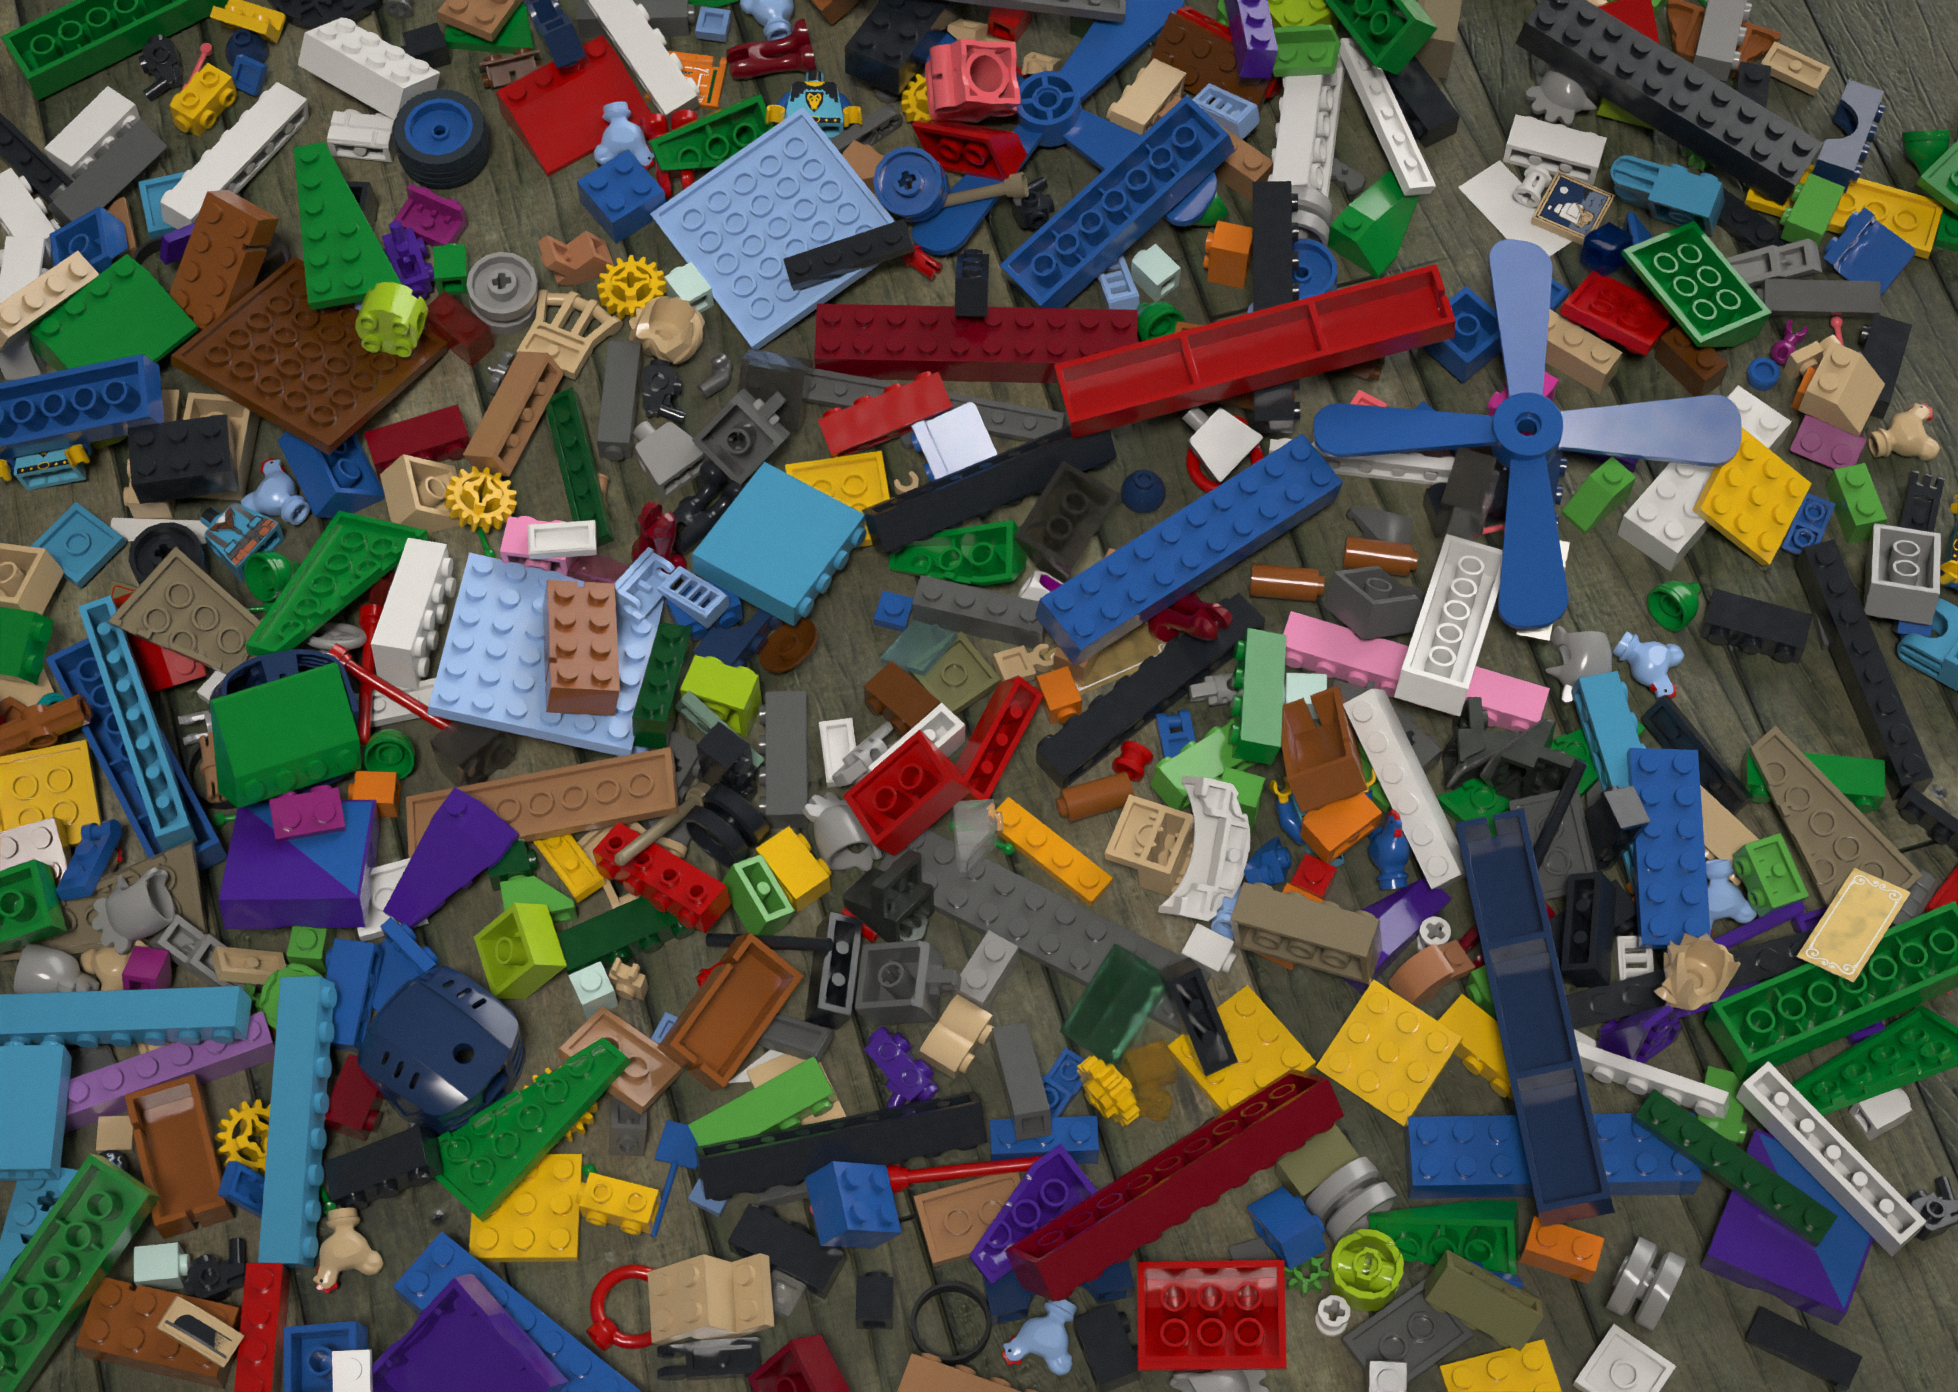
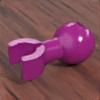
M1791 319L1788 320L1784 328V339L1777 341L1771 348L1773 361L1782 365H1786L1789 355L1796 351L1795 344L1802 342L1808 331V327L1804 326L1801 332L1792 334L1791 326L1793 320Z

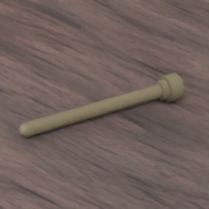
M1023 172L1010 174L1009 178L1004 179L1003 183L950 193L942 208L1007 195L1008 198L1013 197L1015 200L1028 197L1029 189L1026 176ZM886 209V211L890 214L892 218H897L894 214H892L889 210Z
M700 782L690 788L686 793L685 802L679 805V814L666 815L616 853L614 856L615 863L619 866L627 864L680 823L695 805L703 806L702 797L709 791L711 786Z

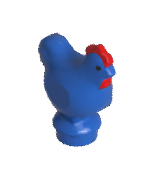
M1391 810L1387 815L1385 827L1379 825L1368 836L1370 842L1368 851L1371 860L1380 870V875L1376 878V881H1379L1380 890L1407 887L1406 878L1409 877L1404 872V866L1409 858V842L1403 834L1399 813L1396 810Z

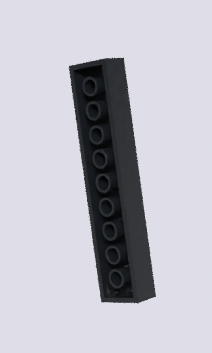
M1541 0L1525 21L1515 43L1782 206L1824 144L1587 0Z

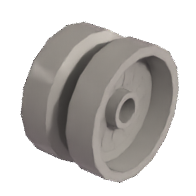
M1292 185V193H1298V212H1292V222H1298V239H1310L1322 243L1327 248L1333 207L1329 198L1315 189Z
M497 252L484 256L474 264L468 273L466 286L470 308L475 321L483 329L493 334L502 335L521 332L531 325L536 318L539 292L534 268L527 260L514 253Z
M1366 1156L1358 1158L1336 1171L1320 1184L1306 1200L1305 1205L1311 1214H1317L1321 1220L1329 1219L1325 1230L1335 1245L1344 1236L1353 1234V1231L1369 1229V1213L1391 1211L1398 1202V1195L1387 1182L1375 1183L1379 1171Z
M1639 1236L1629 1257L1626 1256L1612 1284L1614 1289L1605 1308L1620 1316H1624L1631 1309L1635 1299H1639L1641 1302L1634 1316L1635 1323L1653 1331L1672 1295L1687 1259L1669 1251L1663 1255L1656 1269L1651 1268L1657 1253V1246Z

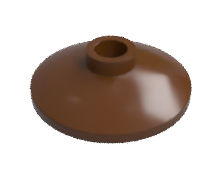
M799 619L795 626L786 623L774 631L760 652L759 660L762 667L768 672L780 673L800 664L816 645L818 639L817 627L810 620Z

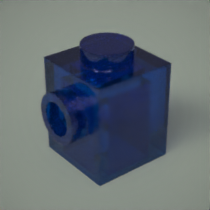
M1608 222L1584 236L1580 262L1604 277L1627 263L1621 252L1623 249L1632 246L1633 236Z

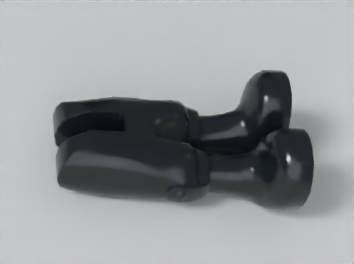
M705 461L699 469L702 479L699 491L695 496H687L681 500L673 512L676 518V537L679 535L673 545V550L682 556L707 536L743 490V486L734 480L727 483L723 472L710 461ZM722 492L716 503L711 508L703 511L704 506Z

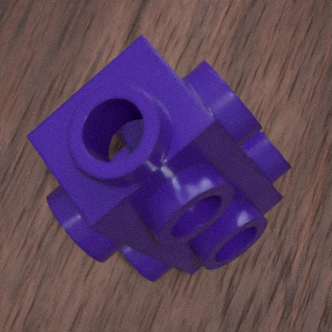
M394 221L389 224L391 233L382 236L385 246L383 250L401 284L412 289V295L417 299L419 296L424 299L427 293L433 291L431 282L435 281L431 262L425 264L423 257L428 256L422 237L416 239L412 227L403 229L400 221Z
M882 1026L869 1037L870 1044L864 1050L889 1078L885 1085L893 1092L886 1108L901 1106L905 1099L916 1103L930 1100L936 1095L939 1089L937 1087L938 1084L932 1078L935 1074L934 1070L924 1059L916 1060L909 1052L912 1045L900 1032L894 1034L888 1031L885 1026Z

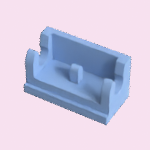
M648 547L615 582L616 613L638 626L664 598L657 591V588L670 575L664 573L661 568L671 573L675 569L672 563L654 553V550Z

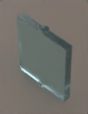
M913 620L880 659L884 664H888L893 660L904 671L907 670L925 676L958 636L956 632L939 628L938 624L929 625Z

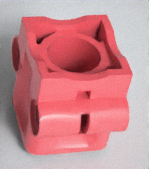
M959 39L952 44L937 45L929 49L930 60L925 65L928 109L931 118L937 121L978 123L990 116L1004 117L1017 113V106L1021 104L1016 77V42H982L973 39Z

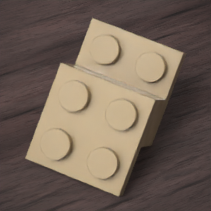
M1129 794L1105 851V859L1138 869L1139 887L1170 897L1180 884L1190 862L1194 843V815Z
M759 1253L729 1262L703 1254L648 1272L651 1337L654 1344L664 1345L687 1337L700 1340L739 1338L774 1327L768 1255Z

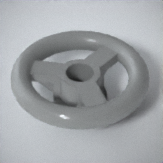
M326 622L303 642L312 647L320 648V652L328 653L336 643L348 650L359 648L366 643L367 637L364 630L357 626ZM321 633L323 636L317 638L312 635Z

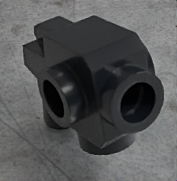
M164 35L150 37L147 40L148 44L144 45L142 49L144 55L139 56L144 73L151 72L156 78L155 83L143 90L150 101L168 88L173 90L176 87L182 86L181 80L183 75L180 69L182 64L177 48L173 41L165 38Z
M1043 177L1028 183V197L1016 200L1013 197L1008 198L1012 205V214L1022 228L1031 227L1038 230L1049 221V213L1054 212L1052 197L1050 194L1043 195L1041 190L1047 188V182Z
M661 359L651 360L650 365H646L643 368L642 379L643 410L646 411V417L654 416L658 418V416L683 424L687 412L670 406V399H674V395H681L682 376L675 375V369L669 366V361Z
M1941 1176L1934 1180L1939 1195L1938 1198L1934 1193L1928 1195L1925 1190H1919L1906 1199L1927 1221L1916 1235L1922 1241L1941 1235L1949 1227L1958 1224V1200H1955L1947 1176Z
M232 1238L229 1240L228 1260L218 1263L216 1257L213 1258L210 1254L194 1259L191 1262L192 1267L187 1272L188 1279L182 1281L186 1295L218 1302L228 1298L229 1292L244 1287L246 1269L243 1239Z

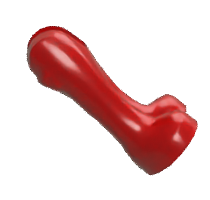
M691 110L676 111L670 119L671 129L674 130L698 119L697 114ZM650 113L640 119V128L648 140L669 132L667 119L662 114ZM656 161L657 183L664 190L665 198H672V182L670 178L682 177L681 187L683 190L694 183V168L660 171Z

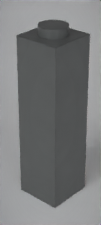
M577 0V23L580 38H597L600 35L608 37L584 0ZM633 0L636 6L640 3L643 5L650 17V20L647 22L653 30L658 28L663 36H690V23H695V5H689V0Z
M1764 279L1758 285V288L1754 290L1755 294L1772 312L1769 317L1833 318L1838 316L1842 319H1873L1874 314H1880L1881 281Z
M609 341L597 434L600 458H607L612 461L632 459L635 438L633 433L636 428L644 360L640 342Z
M1027 1022L992 1028L994 1056L1016 1141L1052 1135L1050 1107Z

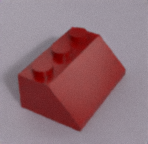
M937 120L914 121L912 124L923 149L934 157L946 171L1004 181V179L1009 178L1010 174L1017 172L1027 156L1018 134L1012 131H1001L985 126L979 127L961 122Z
M132 593L113 599L117 609L120 608ZM126 632L147 694L208 674L205 665Z
M918 730L848 790L843 797L874 845L896 856L972 790L956 766L923 731Z

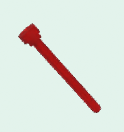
M367 604L360 608L358 620L361 629L364 630L367 641L363 645L362 666L375 674L371 642L383 607ZM360 681L357 733L359 744L363 746L367 744L370 738L373 688Z
M336 643L328 652V654L336 657L342 663L346 673L460 742L468 740L469 732L449 719L427 715V705L352 660L353 656L348 654V649Z
M1044 1155L909 1170L908 1166L901 1167V1164L886 1165L892 1193H902L905 1188H910V1184L1027 1172L1031 1165Z

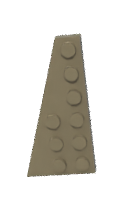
M174 547L106 623L227 675L238 665L257 657L247 653L245 644L261 622L177 547Z
M194 840L186 841L101 878L92 896L62 901L59 897L67 932L31 944L52 947L67 954L84 953L86 950H99L104 947L100 939L103 931H97L92 928V921L99 914L93 907L94 902L97 899L109 897L116 888L118 876L122 875L130 887L152 867L164 869L168 873L165 886L172 897L175 914H178L203 934H208ZM147 882V889L149 892L151 890V885ZM155 934L145 938L150 942ZM26 945L1 953L0 961L20 959L22 950Z

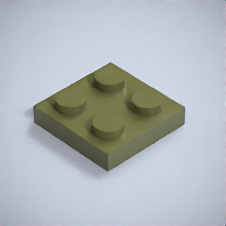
M962 631L908 666L909 675L937 698L940 704H944L954 715H957L996 689L998 684L1001 683V678Z

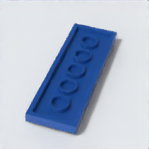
M1630 748L1627 752L1629 786H1634L1651 821L1632 843L1639 949H1668L1667 945H1670V940L1674 944L1680 945L1685 933L1696 938L1707 933L1711 937L1698 750Z

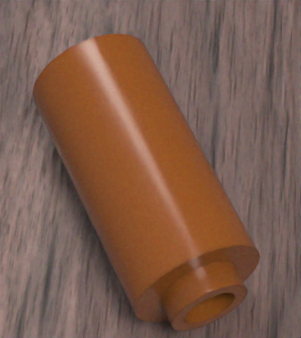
M1347 536L1343 569L1380 566L1388 574L1409 577L1410 570L1416 571L1419 552L1412 551L1413 544Z
M1252 563L1250 596L1316 602L1317 595L1323 596L1325 576H1319V569Z
M1124 771L1060 790V797L1055 798L1060 818L1066 817L1068 822L1071 823L1125 806L1129 794L1134 796L1129 776Z

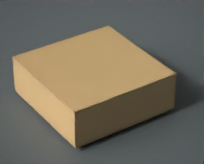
M129 1116L98 1117L96 1151L98 1154L106 1150H117L122 1154L134 1153L135 1139L133 1130L135 1129L131 1125Z

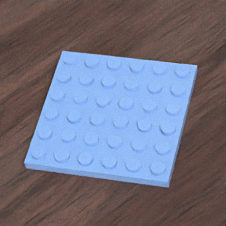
M804 107L650 213L654 222L686 264L692 262L710 285L713 299L754 352L817 309V304H824L881 264L878 263L793 291L784 264V258L895 222Z
M469 553L427 715L617 756L631 755L635 737L633 736L632 716L658 629L664 598L638 626L616 613L620 692L615 716L546 712L543 601L547 580L578 581V587H584V582H605L574 575L569 577L563 576L560 572L545 571L537 567L527 568L524 567V564L515 562L504 563L501 559Z

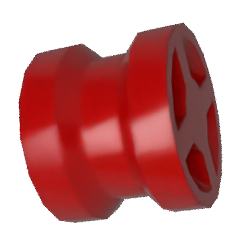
M1125 741L1120 748V757L1115 758L1112 763V769L1116 773L1125 771L1130 781L1140 782L1145 775V766L1150 765L1153 760V754L1148 748L1137 742Z

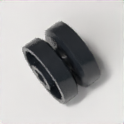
M175 522L158 523L142 531L135 538L129 549V564L138 584L140 585L174 547H177L210 577V566L197 535L187 526Z
M715 783L702 797L703 806L695 805L681 820L690 838L708 856L729 869L733 864L744 861L750 856L748 847L757 848L770 834L769 826L764 818L745 798L731 788Z

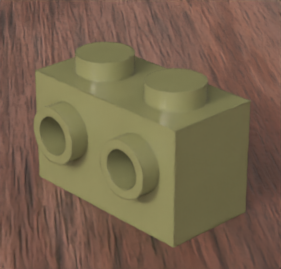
M1336 1124L1329 1131L1315 1134L1309 1138L1308 1142L1301 1149L1287 1152L1278 1158L1279 1161L1276 1165L1275 1175L1293 1197L1298 1195L1304 1204L1312 1192L1327 1178L1348 1163L1361 1158Z

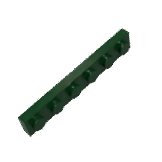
M571 387L553 395L546 406V411L573 522L595 520L598 548L614 541L579 396L575 389Z
M1656 1089L1652 1091L1632 1120L1815 1248L1821 1243L1838 1217Z

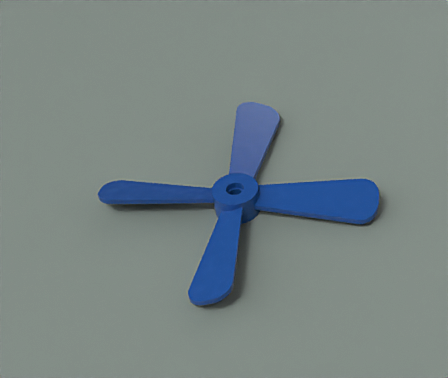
M1126 0L1124 23L1096 19L1059 72L1043 71L1033 74L1027 79L1022 78L1016 73L1021 104L1017 106L1019 125L1012 132L1018 134L1027 153L1026 158L1016 173L1019 172L1038 145L1053 147L1064 143L1070 145L1104 171L1142 136L1083 110L1081 103L1161 33L1169 13L1177 12L1179 8L1185 7V0ZM947 31L937 45L952 44L957 39ZM930 55L924 61L925 64L930 60ZM1214 171L1167 212L1163 218L1176 226H1187L1198 221L1205 214L1216 196L1217 179ZM966 174L949 190L948 194L999 184L1004 181ZM999 197L945 207L930 219L916 222L912 229V238L915 246L920 245L923 251L934 255H945L958 250L966 243Z
M1505 239L1497 242L1492 247L1488 261L1508 398L1498 406L1494 416L1335 403L1323 407L1316 414L1313 430L1314 441L1319 450L1326 455L1336 458L1490 446L1495 458L1502 465L1509 468L1498 613L1502 621L1508 626L1519 630L1544 628L1557 622L1565 613L1569 600L1547 467L1556 456L1558 450L1719 467L1730 462L1737 454L1741 444L1742 425L1741 415L1737 406L1727 397L1716 394L1560 411L1550 399L1543 396L1553 271L1552 262L1548 254L1534 243ZM1525 430L1531 432L1533 435L1525 436L1519 432Z

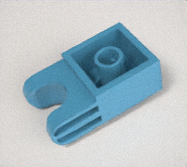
M1628 155L1621 156L1614 161L1610 173L1615 184V194L1621 202L1649 210L1653 219L1676 226H1683L1695 221L1706 235H1713L1725 202L1723 185L1717 177L1707 173H1701L1698 176L1688 173L1687 168L1677 164H1670V167Z
M1939 598L1932 620V630L1939 637L1928 638L1917 633H1910L1899 642L1897 653L1899 658L1908 665L1958 691V607Z
M60 1167L59 1180L16 1182L0 1239V1283L78 1170Z

